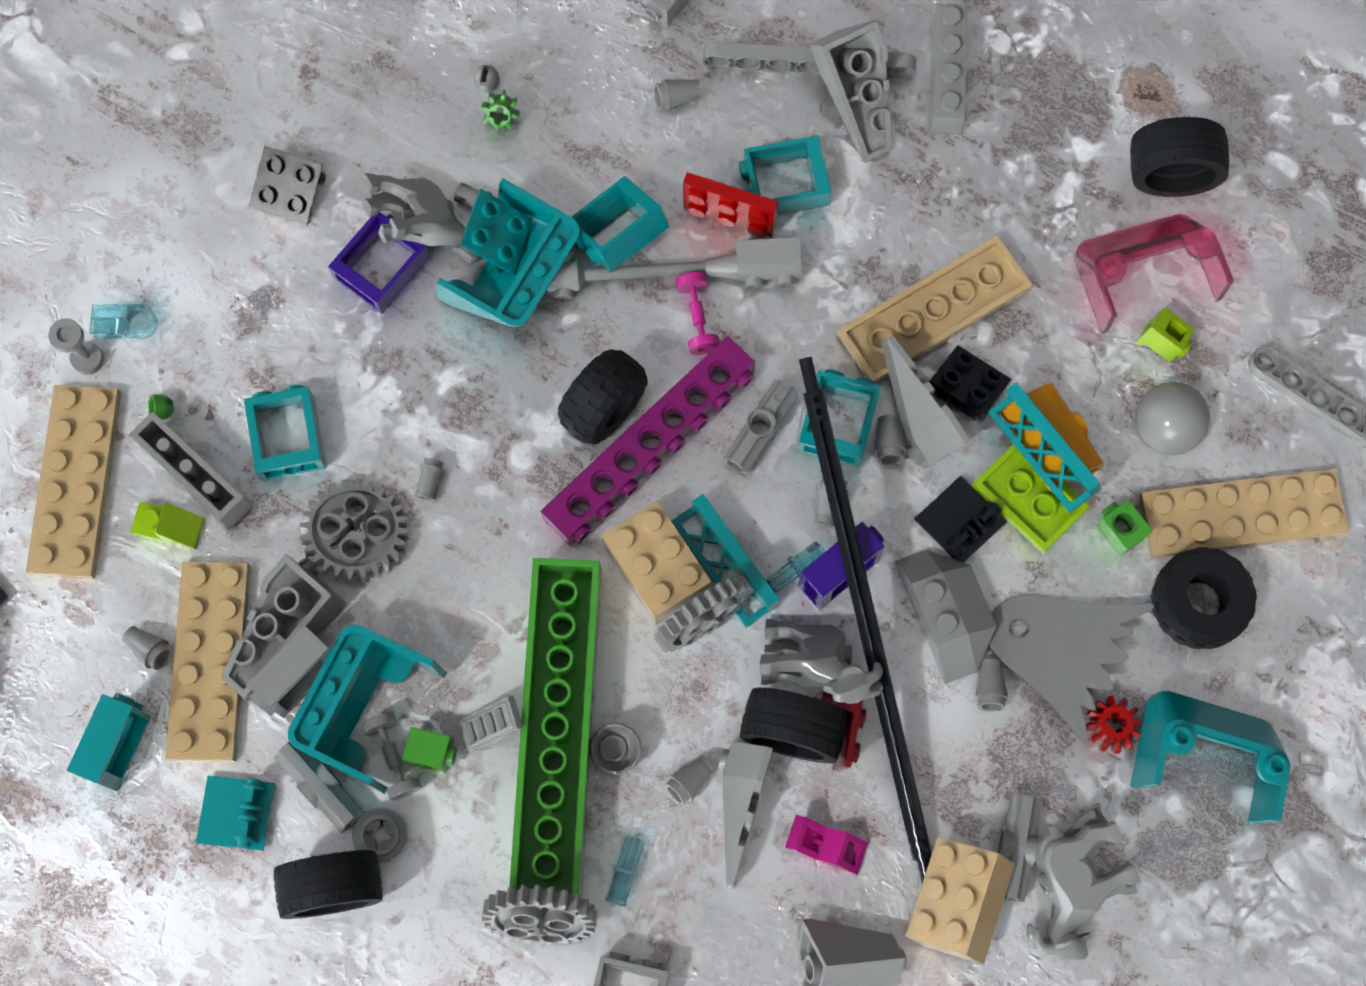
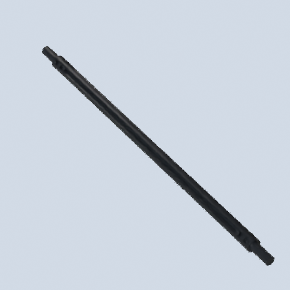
M812 357L799 359L806 393H803L868 672L873 670L875 662L880 663L883 668L882 677L878 680L882 683L883 689L875 697L912 859L917 861L921 883H923L932 850L824 391L819 389Z

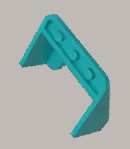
M502 178L499 183L498 199L532 219L514 274L511 275L503 269H500L499 273L489 272L486 264L473 286L458 279L447 282L439 278L436 283V293L438 299L452 307L510 327H520L527 323L577 242L580 229L578 223L572 217Z

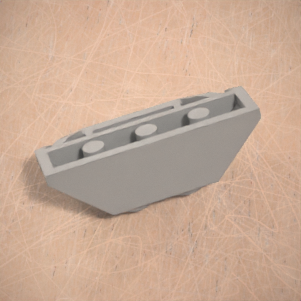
M924 550L895 561L944 683L947 684L976 673L997 626L971 565L929 550Z

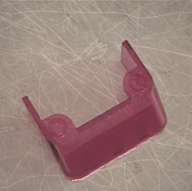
M1176 214L1088 239L1080 243L1075 252L1074 261L1101 334L1109 331L1117 317V312L1107 287L1116 285L1123 280L1126 274V264L1184 247L1191 257L1200 260L1215 302L1222 300L1234 283V279L1215 233L1186 214Z

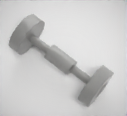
M64 318L56 321L50 327L48 333L50 343L60 352H71L70 363L76 371L84 375H90L102 367L104 363L102 350L95 343L83 342L84 331L76 321Z
M386 712L362 723V728L365 735L379 733L384 744L381 749L389 770H394L398 781L397 784L386 790L389 799L393 801L419 791L422 786L418 777L404 780L400 769L402 762L394 742L390 743L386 733V729L394 726L397 721L393 712Z

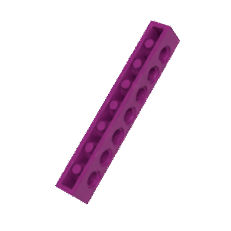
M727 336L540 511L542 519L569 546L575 541L578 543L583 541L591 533V526L599 518L605 520L616 508L614 504L622 496L625 498L631 496L639 487L637 483L646 474L648 476L653 475L663 463L661 460L669 452L674 454L681 449L686 442L684 438L691 431L698 432L708 422L709 418L707 416L715 409L719 411L730 402L732 399L731 394L738 387L743 389L754 379L755 361ZM722 372L727 374L729 379L725 382H717L712 377L716 373ZM694 394H702L706 397V401L702 404H694L689 398ZM677 415L683 419V422L678 426H671L666 420L670 416ZM649 437H655L659 439L660 444L655 448H647L643 445V442ZM625 459H633L637 463L635 468L631 470H624L619 465ZM601 481H609L613 484V488L605 493L599 492L596 486ZM578 503H586L590 506L588 512L583 515L573 513L572 509Z

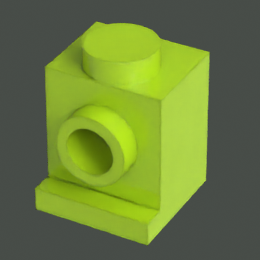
M1164 307L1148 322L1136 343L1140 346L1146 344L1170 363L1175 357L1183 358L1192 346L1189 340L1195 329Z

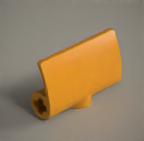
M1053 383L1043 385L1027 394L1092 474L1099 471L1104 466V463L1087 438L1088 429L1084 419L1079 413L1069 410ZM1012 403L1001 412V415L1006 423L1019 424L1021 411ZM1025 417L1024 425L1032 426ZM1010 429L1018 437V430ZM1023 430V446L1030 449H1040V434L1036 431ZM1045 442V448H1044V450H1051V451H1053V450L1049 447V445ZM1031 454L1038 463L1039 455ZM1044 455L1042 469L1046 473L1060 475L1062 461L1057 456ZM1066 467L1065 475L1073 476ZM1051 479L1059 488V480Z

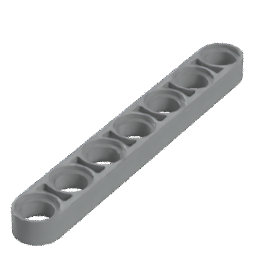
M711 42L704 47L703 63L707 67L714 69L821 75L810 47ZM888 52L889 61H886L887 79L901 80L910 79L915 76L916 57L914 55L903 52Z
M1261 346L1253 352L1249 358L1248 367L1256 377L1366 448L1365 406L1271 346ZM1261 354L1269 356L1273 361V367L1271 369L1261 368L1257 364V356ZM1293 372L1297 374L1300 378V386H1288L1284 380L1285 373ZM1316 390L1323 391L1328 397V403L1326 405L1316 404L1312 399V392ZM1343 408L1352 410L1356 415L1355 423H1345L1340 417V410Z

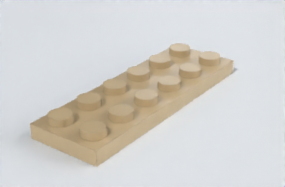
M998 235L838 329L837 336L865 377L877 383L889 376L881 343L891 335L896 338L914 361L1032 289L1033 284Z
M54 385L26 573L29 575L95 579L121 399V391L118 388Z
M1336 468L1141 492L1139 495L1143 519L1153 530L1147 537L1151 558L1175 556L1197 547L1224 550L1345 535L1349 532Z
M182 562L165 759L168 761L236 762L241 696L221 677L237 640L242 638L246 629L251 567L248 563Z

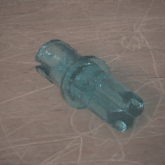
M814 541L796 556H789L787 564L766 578L767 583L775 593L779 592L798 577L800 578L801 571L825 552L824 548L817 541Z
M632 836L625 838L617 865L612 867V870L615 872L605 901L626 907L634 877L638 878L639 875L636 873L644 847V841Z

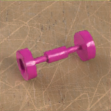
M703 272L685 273L675 279L676 290L679 293H690L692 302L689 303L693 325L697 326L699 336L688 341L689 353L693 355L708 354L720 343L718 335L705 334L703 325L706 324L702 301H698L696 292L708 285L706 274Z

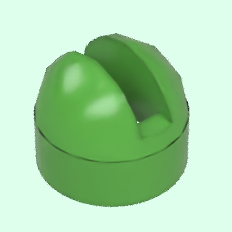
M151 394L148 400V412L150 414L153 411L161 420L167 419L174 412L173 401L166 395Z

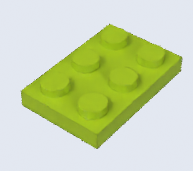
M1013 444L972 484V487L989 504L992 502L998 504L1002 509L1000 514L1042 554L1090 508L1085 502L1070 514L1053 492L1048 490L1040 476ZM1064 484L1063 494L1071 503L1079 496L1067 484Z

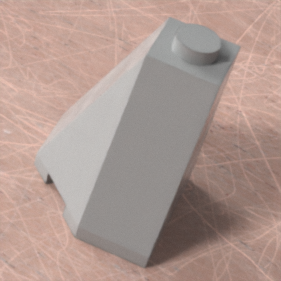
M803 919L797 946L799 960H804V973L807 981L802 982V986L899 985L902 970L906 968L907 961L904 950L899 947L892 934L814 919Z

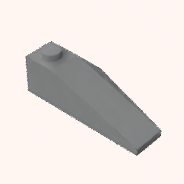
M287 554L282 557L263 580L259 589L262 591L254 610L251 609L249 612L247 627L242 638L237 640L221 677L245 700L253 693L246 684L304 625L316 636L346 603L327 584Z
M732 742L730 750L723 749L718 768L724 770L723 805L726 887L731 889L734 887L773 751V748Z

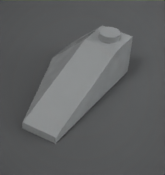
M873 20L841 29L810 43L809 45L819 72L862 161L866 163L891 151V112L888 111L890 83L887 80L886 61H889L888 48L878 21Z
M891 335L881 343L906 443L910 447L907 451L917 466L921 465L923 469H926L963 447L971 440L947 405L940 407L935 401V389L930 382L918 379L915 375L918 373L915 363L896 338Z

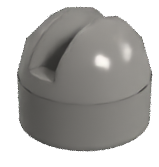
M483 64L475 71L474 80L479 90L491 92L498 87L499 75L493 66ZM488 72L486 82H482L484 73Z

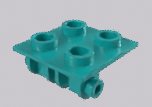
M479 189L460 245L485 259L489 272L499 273V270L503 269L513 275L532 219L486 191Z
M207 775L196 844L264 851L275 783L263 782L255 778L245 780Z

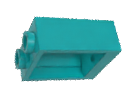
M818 135L745 148L743 161H739L741 179H747L749 189L745 191L761 196L755 167L806 158L813 191L773 198V200L778 201L777 215L829 205L831 190Z
M625 176L571 216L578 223L580 229L579 238L574 246L578 250L584 248L588 257L596 266L602 264L610 273L670 227L661 206ZM628 208L640 217L604 246H600L591 238Z
M827 369L825 372L818 370L817 381L819 389L869 401L858 444L835 439L840 463L860 467L881 386L876 385L873 380L864 377H858L857 379L844 377V374L837 370ZM807 412L797 451L818 457Z
M292 385L286 387L285 391L276 393L269 391L257 392L253 394V397L244 399L255 473L262 481L326 469L315 399L308 386ZM303 403L310 449L265 458L258 412Z
M116 692L113 698L102 694L66 771L118 791L151 719V716L142 711L144 705Z

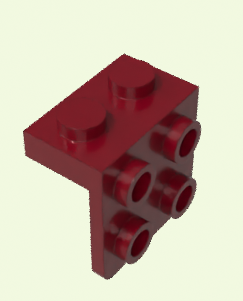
M822 691L815 695L814 698L831 703L848 713L847 728L837 762L833 763V771L841 772L850 768L852 762L857 763L860 743L856 742L858 729H863L866 709L862 708L863 700L854 704L836 702L832 694Z

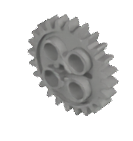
M356 479L353 487H349L346 480H342V489L339 490L332 483L329 484L330 494L328 495L319 490L318 499L320 502L309 500L308 503L311 511H303V520L306 522L300 523V532L304 533V535L300 536L301 545L307 546L304 549L306 557L314 556L312 558V566L317 567L323 564L322 574L324 576L333 570L335 581H338L345 574L349 583L353 582L355 575H359L363 583L366 582V573L369 572L376 579L379 578L378 568L380 567L389 572V559L396 562L399 561V553L396 550L404 551L405 542L401 539L408 538V530L403 528L407 525V517L400 516L403 513L402 505L393 506L395 504L394 494L384 498L385 487H381L375 492L373 491V482L370 481L365 488H361L359 479ZM355 505L364 508L362 512L356 514L349 512L348 509ZM372 513L377 514L375 516L368 518ZM330 525L339 528L337 532L332 534L322 531L324 527ZM374 528L385 530L383 535L377 537L369 532ZM339 544V546H338L337 548H335V549H332V548H331V546H336V545ZM349 548H355L360 551L359 555L355 557L346 556L344 552Z
M743 575L740 577L736 576L733 579L728 578L725 582H719L710 589H706L702 595L698 594L678 607L672 614L673 617L664 621V625L657 629L658 632L654 634V639L665 653L688 646L701 639L705 633H712L715 629L732 619L735 615L734 612L741 609L743 604L750 600L749 597L754 594V589Z
M521 885V889L507 887V892L496 890V895L489 894L488 899L484 900L482 922H485L484 927L491 928V933H501L500 938L512 937V942L524 940L526 945L537 942L540 946H544L545 943H550L553 946H557L558 943L570 945L571 940L581 942L582 938H590V933H595L597 919L595 905L589 904V899H580V894L568 895V890L556 892L554 887L543 890L539 885H535L534 889Z

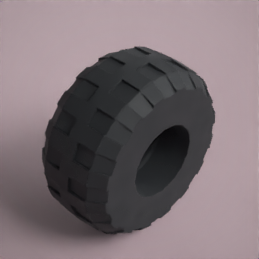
M605 350L580 372L571 383L567 392H565L557 412L560 424L582 443L598 444L605 440L626 420L643 396L648 384L645 369L622 350Z
M1197 547L1196 549L1179 553L1160 570L1151 592L1154 606L1152 611L1160 628L1175 642L1192 649H1214L1233 641L1248 627L1256 610L1257 593L1249 571L1245 569L1237 558L1219 549ZM1190 583L1206 584L1215 591L1220 604L1217 614L1207 615L1193 608L1187 594Z

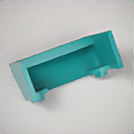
M359 625L347 626L339 633L288 729V740L299 751L385 794L386 786L360 772L365 763L366 754L364 748L358 742L349 738L380 679L392 684L402 683L410 677L415 666L444 679L447 672L435 660Z
M1172 691L1157 692L1149 697L1146 703L1130 787L1139 789L1160 786L1166 753L1173 755L1187 754L1194 748L1196 737L1257 755L1255 761L1257 775L1248 822L1256 824L1281 821L1290 774V761L1273 726L1268 721Z

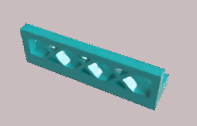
M1016 382L1006 390L1008 396L990 409L988 414L1071 514L1102 490L1101 485ZM1014 403L1021 411L1019 424L1005 423L998 414ZM1025 417L1032 426L1024 425ZM1010 429L1018 430V437ZM1023 430L1036 431L1040 434V449H1030L1023 446ZM1045 442L1049 445V447H1050L1053 451H1051V450H1044V448H1045ZM1031 454L1039 455L1038 463ZM1044 455L1057 456L1062 461L1060 475L1049 474L1042 469ZM1066 467L1073 476L1065 475ZM1051 479L1059 480V488ZM1064 480L1079 482L1086 491L1070 503L1063 494Z
M704 494L692 500V507L671 521L714 585L722 582L723 569L737 571L740 576L746 577L754 589V594L751 597H756L762 608L749 617L746 616L742 609L735 611V614L745 628H748L779 606L780 599ZM697 515L703 523L702 536L688 534L681 524ZM706 530H708L713 538L705 537ZM693 541H699V542H700V547H699V549H698V547L695 545V543H694ZM704 542L716 544L721 548L722 556L720 562L706 560L702 554ZM725 555L729 559L731 564L724 563ZM712 567H717V568H719L718 575L716 574V572L713 570Z

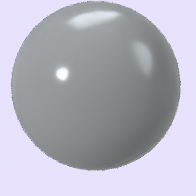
M1177 382L1163 383L1149 390L1140 400L1135 415L1136 428L1144 443L1154 451L1166 455L1183 454L1197 447L1205 438L1210 426L1209 407L1203 396L1191 386Z

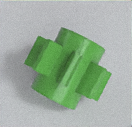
M503 90L502 94L497 95L489 92L488 100L490 103L482 102L480 109L488 112L485 114L483 122H490L494 126L495 131L503 126L511 129V118H519L520 111L513 109L518 99H511L506 95V90ZM498 107L504 109L503 114L497 112Z

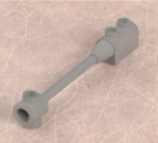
M800 237L738 240L735 244L734 254L705 259V261L619 266L611 273L605 267L584 268L578 259H574V253L570 252L548 287L547 292H554V299L564 300L573 298V291H580L585 281L677 276L689 272H703L707 276L737 279L738 281H744L745 288L763 287V280L776 279V286L795 285V278H801Z

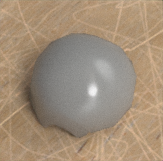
M609 723L599 728L590 741L591 759L600 770L609 774L617 775L633 769L642 754L641 739L634 729L622 723Z

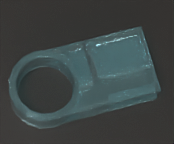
M92 304L90 334H93L94 338L145 339L152 336L158 328V318L147 305ZM142 312L151 315L150 324L145 329L139 331L131 329L130 323L135 315Z

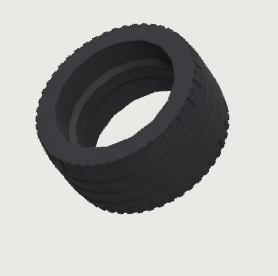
M1201 117L1169 118L1143 126L1133 134L1131 139L1130 161L1133 184L1143 193L1162 197H1183L1201 194L1220 186L1225 182L1229 173V147L1225 128L1216 121Z
M757 687L751 690L740 728L741 739L752 745L773 748L772 752L788 757L819 763L837 762L848 722V713L845 710L820 699L786 690Z
M355 850L330 853L294 860L275 867L274 888L280 918L298 919L355 910L382 902L383 888L381 887L382 880L376 852L373 850Z

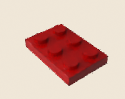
M689 172L686 173L683 181V209L687 210L691 215L700 218L707 216L716 219L720 224L727 227L738 226L747 229L750 234L758 237L765 235L773 237L777 223L778 201Z

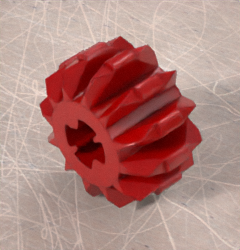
M1114 696L1106 698V705L1102 701L1097 700L1094 703L1096 709L1094 711L1088 710L1085 714L1089 720L1093 721L1085 724L1086 731H1094L1095 733L1088 741L1092 744L1099 739L1101 741L1099 751L1105 752L1110 745L1114 755L1121 752V746L1126 750L1133 748L1132 740H1139L1140 732L1134 728L1142 726L1143 720L1133 719L1132 717L1138 712V708L1132 707L1128 711L1126 709L1128 700L1122 698L1118 705ZM1111 719L1113 723L1120 725V728L1115 732L1113 727L1107 726V722Z

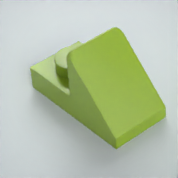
M139 502L130 533L134 536L196 550L205 518L168 503H164L162 507Z

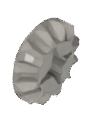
M387 808L371 809L362 814L354 825L352 833L354 847L356 850L375 851L379 863L390 862L397 855L401 854L407 842V826L400 815L393 810ZM384 821V831L394 838L383 840L377 850L376 839L366 834L367 832L379 831Z

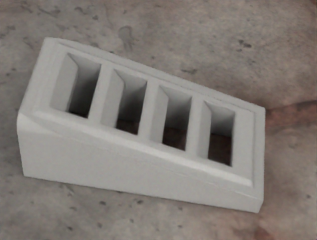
M513 695L478 710L460 721L467 750L470 752L490 748L523 728Z

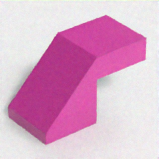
M796 815L785 848L806 858L858 875L868 842L848 832L827 828L807 817Z

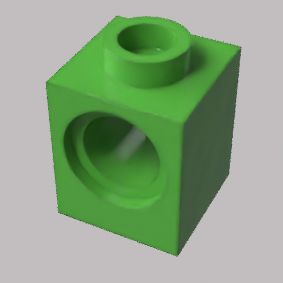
M1126 500L1121 505L1114 502L1100 513L1103 518L1096 525L1120 557L1144 541L1153 531L1129 500ZM1115 520L1125 521L1129 526V532L1118 530L1115 526Z
M411 727L402 760L408 765L446 774L447 766H453L455 762L457 746H453L454 740L451 736Z

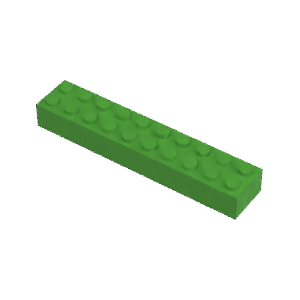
M533 558L521 717L523 728L520 730L509 887L521 889V885L529 889H534L535 885H539L543 890L554 887L556 892L568 890V895L580 894L581 899L602 575L600 561Z

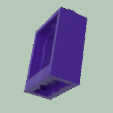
M379 212L377 215L369 218L330 263L328 268L335 280L382 314L429 260L430 256L426 245L397 239L395 242L412 253V255L382 290L352 269L354 265L379 238L378 231L380 225L390 224V218H395L391 214L385 216Z
M862 521L855 528L867 572L880 561L885 546L882 544L884 539L879 531L873 526L868 528ZM838 542L801 571L798 587L819 611L849 587Z

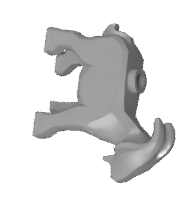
M364 173L362 180H365L368 185V193L375 194L371 198L364 199L362 203L368 217L375 216L384 210L402 214L403 219L390 218V224L380 225L378 234L384 244H391L399 239L428 246H454L451 250L452 253L459 254L466 263L474 264L483 259L460 245L466 227L456 219L453 203L446 199L438 185L425 178L397 179L389 175Z
M766 619L765 639L784 637L792 640L775 642L774 645H765L764 654H761L760 659L761 685L780 681L812 689L823 688L824 692L832 694L834 701L848 704L859 703L866 698L877 697L881 693L883 687L882 683L878 681L883 674L881 664L875 662L873 670L870 672L864 671L858 665H851L852 646L845 645V633L833 625H800L794 622Z
M1099 803L1092 805L1087 811L1076 817L1072 825L1064 831L1057 825H1049L1047 827L1048 833L1042 837L1037 846L1035 861L1040 874L1036 878L1042 891L1045 894H1050L1055 907L1045 938H1042L1040 929L1034 928L1032 924L1027 925L1026 935L1030 944L1045 954L1062 959H1086L1088 956L1086 943L1092 935L1090 932L1077 935L1075 931L1096 913L1106 899L1117 894L1131 895L1138 892L1135 884L1140 882V878L1133 864L1127 862L1104 875L1097 876L1093 863L1087 856L1099 842L1104 840L1112 843L1123 841L1116 822H1108Z

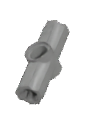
M776 379L773 381L756 409L748 415L746 424L723 457V461L730 468L738 473L748 474L766 444L773 439L776 429L797 399L798 392L784 381ZM756 422H765L769 429L765 432H757L753 429L752 425Z
M290 742L284 745L274 757L278 761L277 763L298 784L296 787L315 808L318 807L340 833H344L354 826L359 817L364 814L354 800L340 787L342 785L340 781L323 763L320 764L316 759L299 751Z
M1012 793L1007 811L1006 827L1001 833L998 853L1015 864L1004 899L1025 902L1030 866H1033L1038 846L1036 830L1041 799L1030 795Z

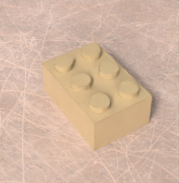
M658 501L653 502L601 535L604 547L655 625L672 616L675 610L685 602L693 599L698 594L702 595L706 589L711 588V580Z
M937 837L905 937L924 947L984 965L1015 864L999 853Z

